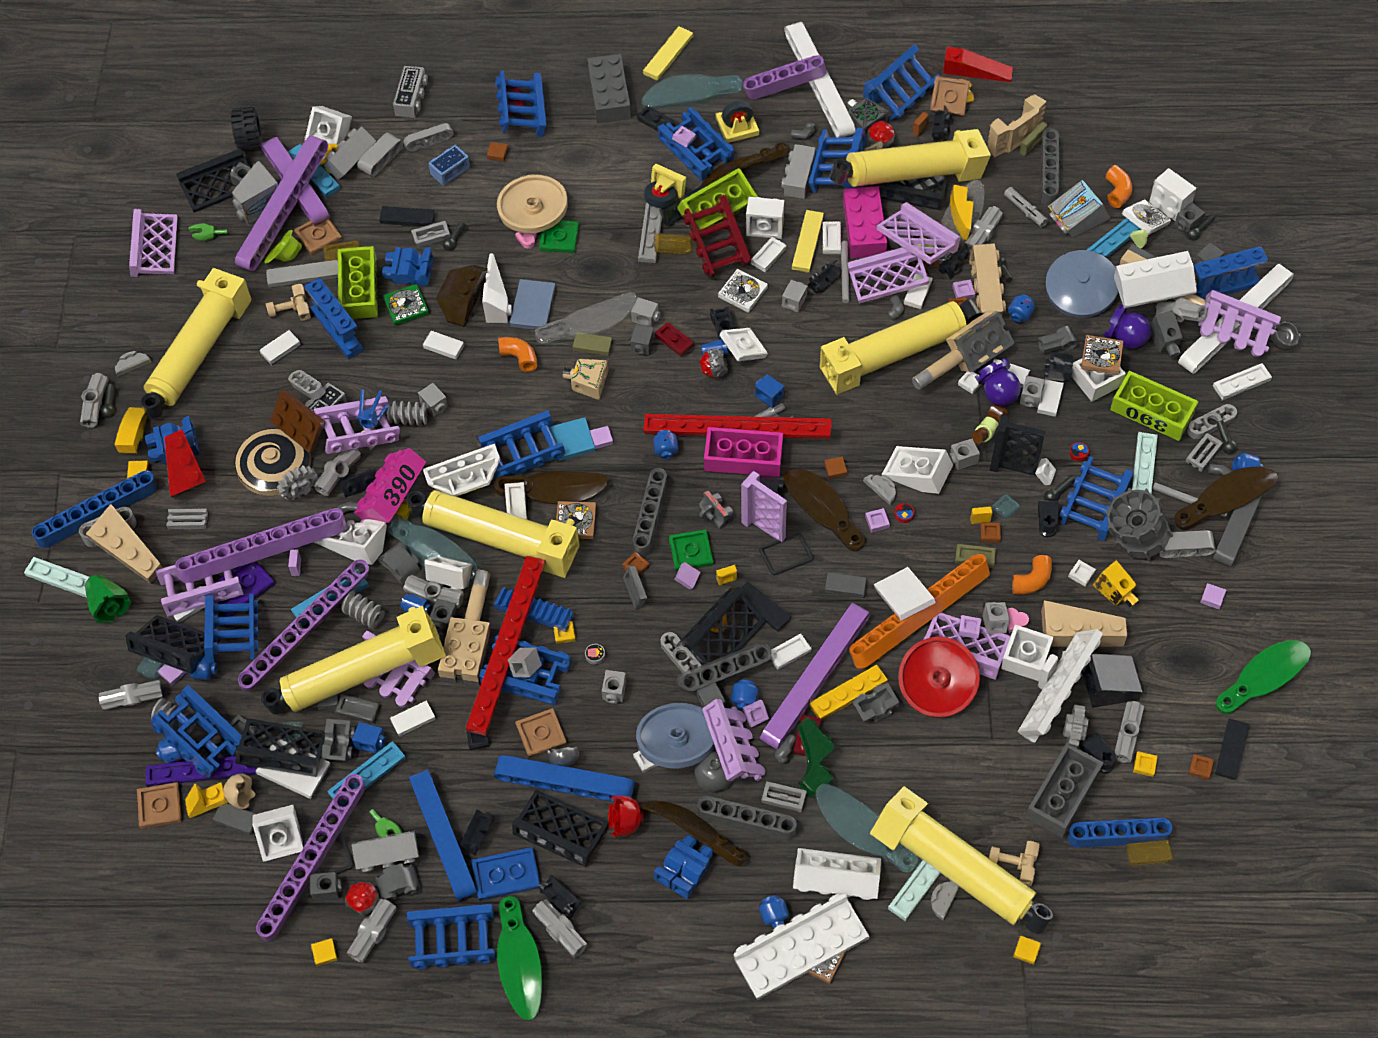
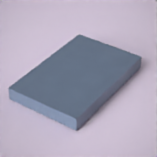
M520 279L510 327L546 331L556 287L555 283Z

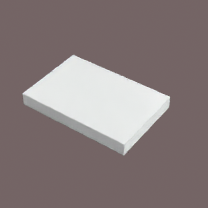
M908 567L874 584L876 591L901 621L935 604L934 597Z
M283 740L277 741L280 747L288 744ZM273 744L269 748L272 751L276 749ZM293 747L284 751L290 754L296 753ZM309 752L304 754L305 756L316 758L315 755ZM320 759L317 777L257 768L256 774L311 799L330 767V762Z

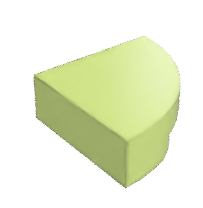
M1144 229L1133 231L1130 237L1137 247L1143 248L1147 243L1148 234Z

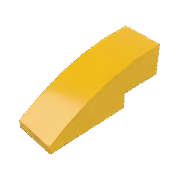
M954 185L950 196L951 214L959 234L963 240H967L971 229L973 202L966 201L968 187Z
M129 407L126 411L115 441L118 453H137L139 441H142L147 419L143 408Z

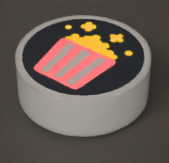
M599 644L589 645L585 650L586 660L590 664H600L605 658L604 648Z

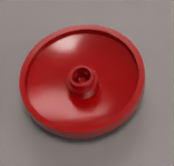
M947 637L924 639L908 650L900 664L899 685L901 692L911 707L926 716L935 718L953 716L964 710L973 701L978 691L980 675L977 662L967 647L954 639Z

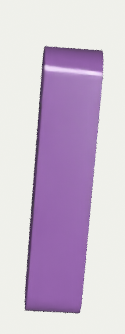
M815 55L751 76L744 80L743 86L747 97L754 100L821 78L826 74L827 69L823 58Z

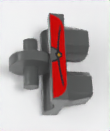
M709 491L704 492V498L699 503V508L702 510L699 516L703 520L709 518L720 529L732 517L733 510L730 506H721L723 500L719 493L711 494Z

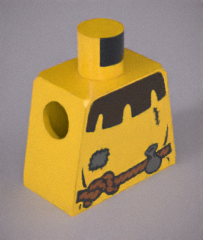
M1117 560L1107 567L1093 584L1114 605H1118L1123 600L1131 608L1139 601L1132 593L1136 583Z

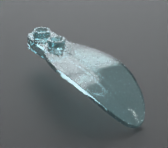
M700 74L677 75L664 79L651 87L643 96L642 104L645 107L647 105L649 107L697 101L714 94L735 93L741 90L742 79L737 75L720 77Z
M394 514L390 520L391 526L389 522L386 523V532L400 540L409 554H414L422 566L425 567L426 559L440 556L473 564L470 579H474L476 571L480 570L478 564L471 556L442 534L425 526L413 525L398 514Z
M828 784L818 786L816 789L818 806L827 822L842 838L865 852L883 856L903 872L915 870L918 863L917 855L901 844L893 852H888L887 848L889 847L870 834L879 818L877 814L854 797ZM909 860L910 864L906 865L903 863V861Z

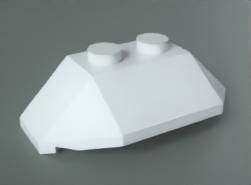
M495 444L427 467L423 469L429 486L456 497L489 485L500 462V457Z

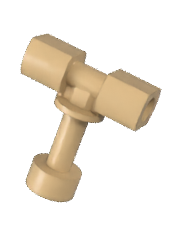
M295 284L292 286L294 297H291L289 302L276 305L273 302L266 303L269 317L277 316L276 312L293 308L294 311L298 310L301 321L310 319L307 303H305L306 296L303 285Z
M1027 841L1025 853H1020V857L1000 853V848L991 847L989 859L996 864L997 861L1018 865L1017 869L1021 870L1019 881L1026 886H1032L1035 872L1033 864L1038 856L1039 843Z

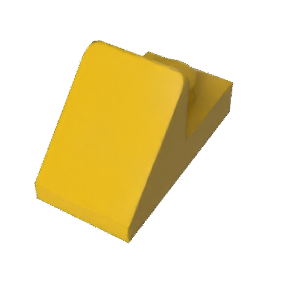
M218 783L202 790L197 784H194L185 799L188 817H195L228 803L223 794L224 785Z

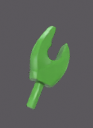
M196 224L188 228L190 232H201L192 234V237L198 241H209L215 238L216 234H227V229L216 230L214 226L208 224Z
M374 809L369 812L377 821L375 829L379 837L387 836L389 832H394L395 834L403 833L395 822L386 817L381 819Z

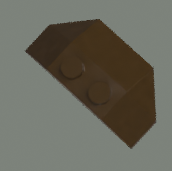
M470 265L449 271L436 297L448 323L462 327L465 326L486 282L488 268Z

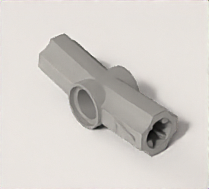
M1177 298L1176 301L1158 302L1155 307L1156 314L1173 310L1178 322H1183L1184 319L1200 322L1201 320L1204 321L1207 317L1205 305L1190 303L1184 298Z
M101 373L92 375L88 388L81 396L83 406L80 423L87 428H94L98 425L99 411L103 406L102 398L109 379Z
M358 449L342 451L334 460L328 461L324 466V472L314 484V489L324 496H328L340 478L345 477L349 469L361 458L360 451Z
M413 575L408 576L403 587L405 592L428 599L431 606L435 605L437 598L456 603L458 609L463 602V591L442 587L437 582H427Z
M159 680L143 684H126L120 686L119 689L99 693V703L102 710L120 706H134L141 704L143 701L163 698Z

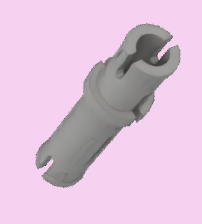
M1012 187L1005 191L1004 196L1022 210L1028 219H1032L1041 228L1048 223V218L1043 216L1036 206H1032Z

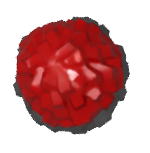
M882 121L874 123L866 134L871 145L881 141L883 149L892 144L895 137L893 127Z
M709 349L704 353V356L699 361L702 373L709 377L718 378L728 372L723 350Z
M359 882L352 885L345 897L346 907L353 908L361 916L371 913L379 902V893L369 882Z

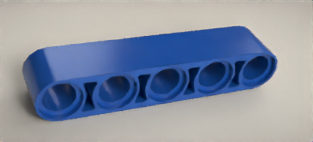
M1166 818L1077 822L1071 826L1067 840L1071 846L1076 848L1164 843L1170 836L1172 824ZM1157 828L1164 829L1166 833H1160ZM1136 829L1143 830L1145 834H1139ZM1120 830L1124 835H1118L1115 831ZM1099 831L1103 836L1099 837L1094 832ZM1078 832L1083 837L1077 838L1073 833Z

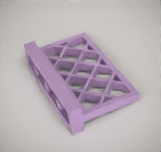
M907 202L901 205L899 212L878 224L876 230L928 264H932L948 252L954 254L958 251L960 236ZM890 226L894 227V229H887L885 227ZM897 227H907V230H898ZM898 235H907L908 238H900ZM910 235H911V236H920V239H918V238H910ZM911 244H921V247H914ZM924 244H931L934 247H924ZM925 253H934V255L930 257Z
M134 209L129 263L130 277H138V273L174 274L177 215L141 213V209ZM145 219L154 220L155 223L149 227L145 223ZM166 220L173 221V224L167 227L163 224V222H165ZM157 226L164 229L159 234L153 230ZM150 232L154 237L148 241L144 235ZM166 233L172 236L168 241L162 238ZM156 240H159L163 243L158 248H156L152 244ZM149 246L154 251L147 255L143 250ZM167 247L171 252L165 256L161 250ZM156 254L162 257L157 262L151 259ZM147 260L152 264L149 268L142 267V264ZM166 261L170 264V268H162L159 265Z
M904 247L847 263L859 303L929 284L922 259ZM918 260L915 268L908 265L909 262ZM894 266L901 267L898 273L890 269ZM904 269L912 271L909 278L901 275ZM876 271H883L880 278L873 275ZM887 274L895 276L892 282L884 280ZM915 274L923 276V280L915 281L913 277ZM866 276L863 283L857 281L855 277ZM898 278L906 281L904 285H895ZM869 279L877 281L874 287L867 285ZM881 283L888 286L883 291L877 289ZM863 288L871 291L869 295L862 297L860 292Z
M753 471L741 484L742 524L748 527L753 523L783 543L786 538L787 500L761 484L760 475Z
M941 612L932 619L924 639L930 638V636L935 634L945 637L943 632L951 629L954 636L948 638L957 640L967 649L976 646L980 653L977 654L971 652L977 662L979 674L996 680L1011 636L1002 633L987 634L986 628L980 626L979 633L984 634L985 638L980 640L971 638L973 642L965 644L961 639L964 636H959L955 629L960 626V619ZM937 619L946 621L948 625L939 627ZM999 639L1005 641V643L996 647L993 640ZM988 642L992 649L984 651L981 644ZM995 653L998 661L988 658L987 655Z

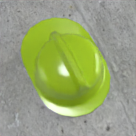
M289 230L283 239L272 249L265 258L264 263H269L274 258L290 261L296 257L302 245L292 236V230Z

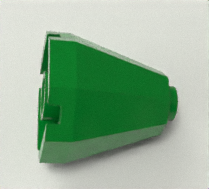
M102 575L89 577L84 585L89 611L97 623H111L115 621L114 617L116 615H119V617L123 616L132 603L123 588Z

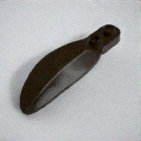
M785 142L777 143L774 148H764L760 150V153L722 164L704 179L701 186L706 187L738 168L743 169L759 162H768L790 153V146L785 144Z
M1260 466L1234 470L1207 487L1197 501L1179 510L1174 517L1175 524L1179 529L1187 530L1206 520L1209 516L1222 515L1236 510L1272 488L1278 480V475L1272 469ZM1183 516H1187V517H1188V518L1185 519V520L1181 519V517H1183Z
M804 469L788 470L784 474V483L799 506L817 523L832 530L850 551L862 549L864 536L849 520L847 510L836 491L824 479ZM845 524L846 527L842 528L839 525ZM852 538H857L858 541L855 542Z
M569 471L544 472L529 477L500 476L494 482V490L498 495L505 496V489L501 488L505 487V484L524 482L525 497L541 503L558 505V501L582 502L596 496L605 489L608 484V478L600 473Z
M662 801L638 803L641 809L654 812L669 819L696 838L704 841L710 849L733 865L742 866L747 859L742 848L732 845L725 836L719 834L707 822L690 810Z

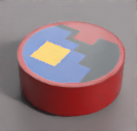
M1076 442L1071 445L1069 455L1074 461L1081 462L1087 459L1089 448L1086 444Z
M902 503L896 507L895 518L897 521L908 523L913 519L914 509L911 505Z

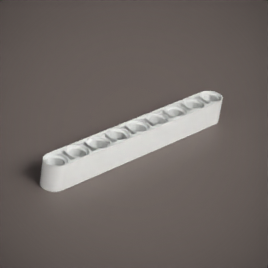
M802 22L785 26L787 40L798 61L819 55ZM828 72L821 78L809 81L836 137L854 135V123Z
M1277 264L1239 301L1263 309L1291 282L1294 274L1282 265ZM1224 316L1215 323V326L1221 327ZM1235 321L1232 329L1233 333H1238L1241 323ZM1212 331L1207 337L1201 336L1186 350L1178 363L1192 374H1195L1226 343H1220L1217 340L1218 333Z

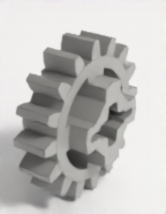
M305 466L301 468L296 467L293 472L288 471L286 475L282 476L283 480L278 481L279 485L277 488L282 498L294 500L295 497L301 498L303 494L307 495L310 490H313L312 486H314L319 478L315 470L311 469L310 466L306 468Z
M1074 705L1072 714H1067L1063 729V735L1067 737L1066 743L1075 748L1078 747L1079 740L1085 739L1088 719L1085 718L1084 714L1085 706Z

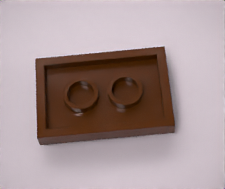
M286 390L280 391L270 422L309 453L315 451L325 421Z

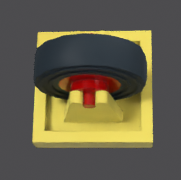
M742 100L732 102L722 112L716 113V120L727 143L759 135V129L754 120L751 105L748 102Z
M655 164L652 167L651 183L644 190L645 201L656 208L669 207L675 200L684 196L686 177Z

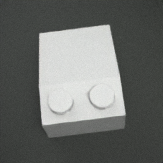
M896 446L882 475L918 491L939 494L953 464L946 450Z

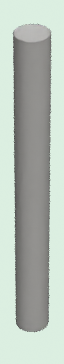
M847 241L841 242L843 303L850 302Z
M1156 482L1154 483L1153 490L1189 504L1198 500V498Z

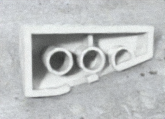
M490 254L488 273H486V283H484L483 291L486 323H508V316L512 315V305L508 304V298L494 254Z
M365 519L363 523H355L354 520L347 521V528L344 532L315 541V543L354 561L361 559L366 561L367 564L372 565L383 552L387 525L386 522Z

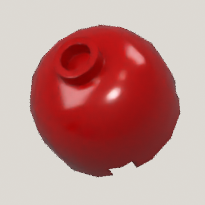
M614 795L611 800H614V803L609 805L608 808L609 828L613 827L614 833H611L612 836L626 837L637 831L640 822L644 820V812L640 810L639 804L633 798L624 795Z

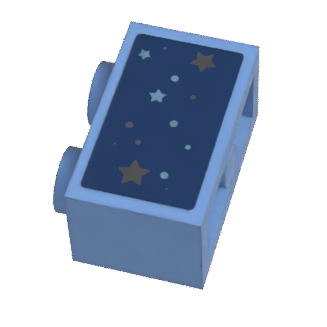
M456 145L447 149L428 163L430 174L443 186L470 168L469 157Z

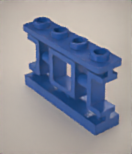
M691 107L687 109V113H682L683 122L673 127L668 122L666 126L662 124L658 127V138L700 181L707 177V173H712L711 164L719 158L725 163L728 160H734L733 146L727 143L721 134L716 132L710 123L705 122L700 114ZM693 124L696 128L692 132L705 144L697 149L689 144L686 148L672 139L673 134L681 126L688 129ZM715 146L718 150L712 153L710 150ZM704 154L706 158L701 162L698 158Z
M321 278L305 285L306 291L314 300L312 301L314 305L310 307L312 313L349 360L363 352V346L354 336L356 334L354 330L357 329V325Z
M526 641L518 642L516 651L519 648H536L542 665L534 672L532 677H513L510 668L502 691L556 706L561 689L560 685L553 682L558 671L568 673V668L571 666L570 656L562 651H551L544 646H533ZM544 661L554 663L551 671L542 669ZM487 664L484 665V670L481 669L479 674L480 683H482ZM539 676L547 678L546 687L536 685Z
M187 685L181 694H178L175 698V702L180 707L169 716L160 710L158 714L152 716L151 726L155 732L161 733L166 738L167 743L171 747H176L186 761H191L196 766L195 768L198 773L210 778L220 766L214 759L224 750H227L233 756L242 735ZM188 706L196 712L190 719L182 713ZM175 719L182 724L177 732L169 726ZM195 722L209 733L198 744L185 733ZM217 733L225 740L219 747L211 741ZM204 746L212 752L206 760L198 754Z

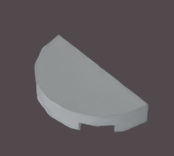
M128 352L119 358L120 360L115 366L116 375L118 377L152 363L151 359L145 353Z
M868 475L864 478V483L889 505L892 504L895 499L896 490L895 484L890 478L885 475Z
M953 881L939 884L932 894V910L941 920H944L959 889V886Z

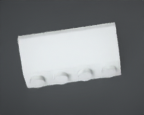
M1188 251L1116 266L1114 280L1124 308L1196 293L1194 266Z
M798 848L793 888L802 892L811 890L818 891L821 894L835 893L842 895L846 893L847 897L859 896L866 900L877 899L881 858Z

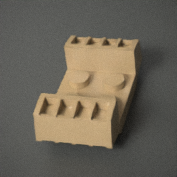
M1037 95L1026 98L1021 118L1012 121L1009 126L997 118L990 125L987 148L991 154L996 157L1004 152L1010 153L1020 146L1022 141L1042 122L1047 101Z

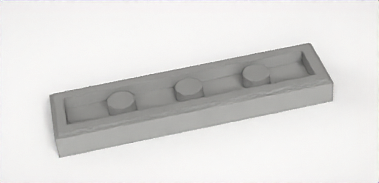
M647 202L638 262L656 263L662 217L659 211L661 208L653 207Z
M338 260L266 270L268 287L312 282L318 278H321V280L338 278Z

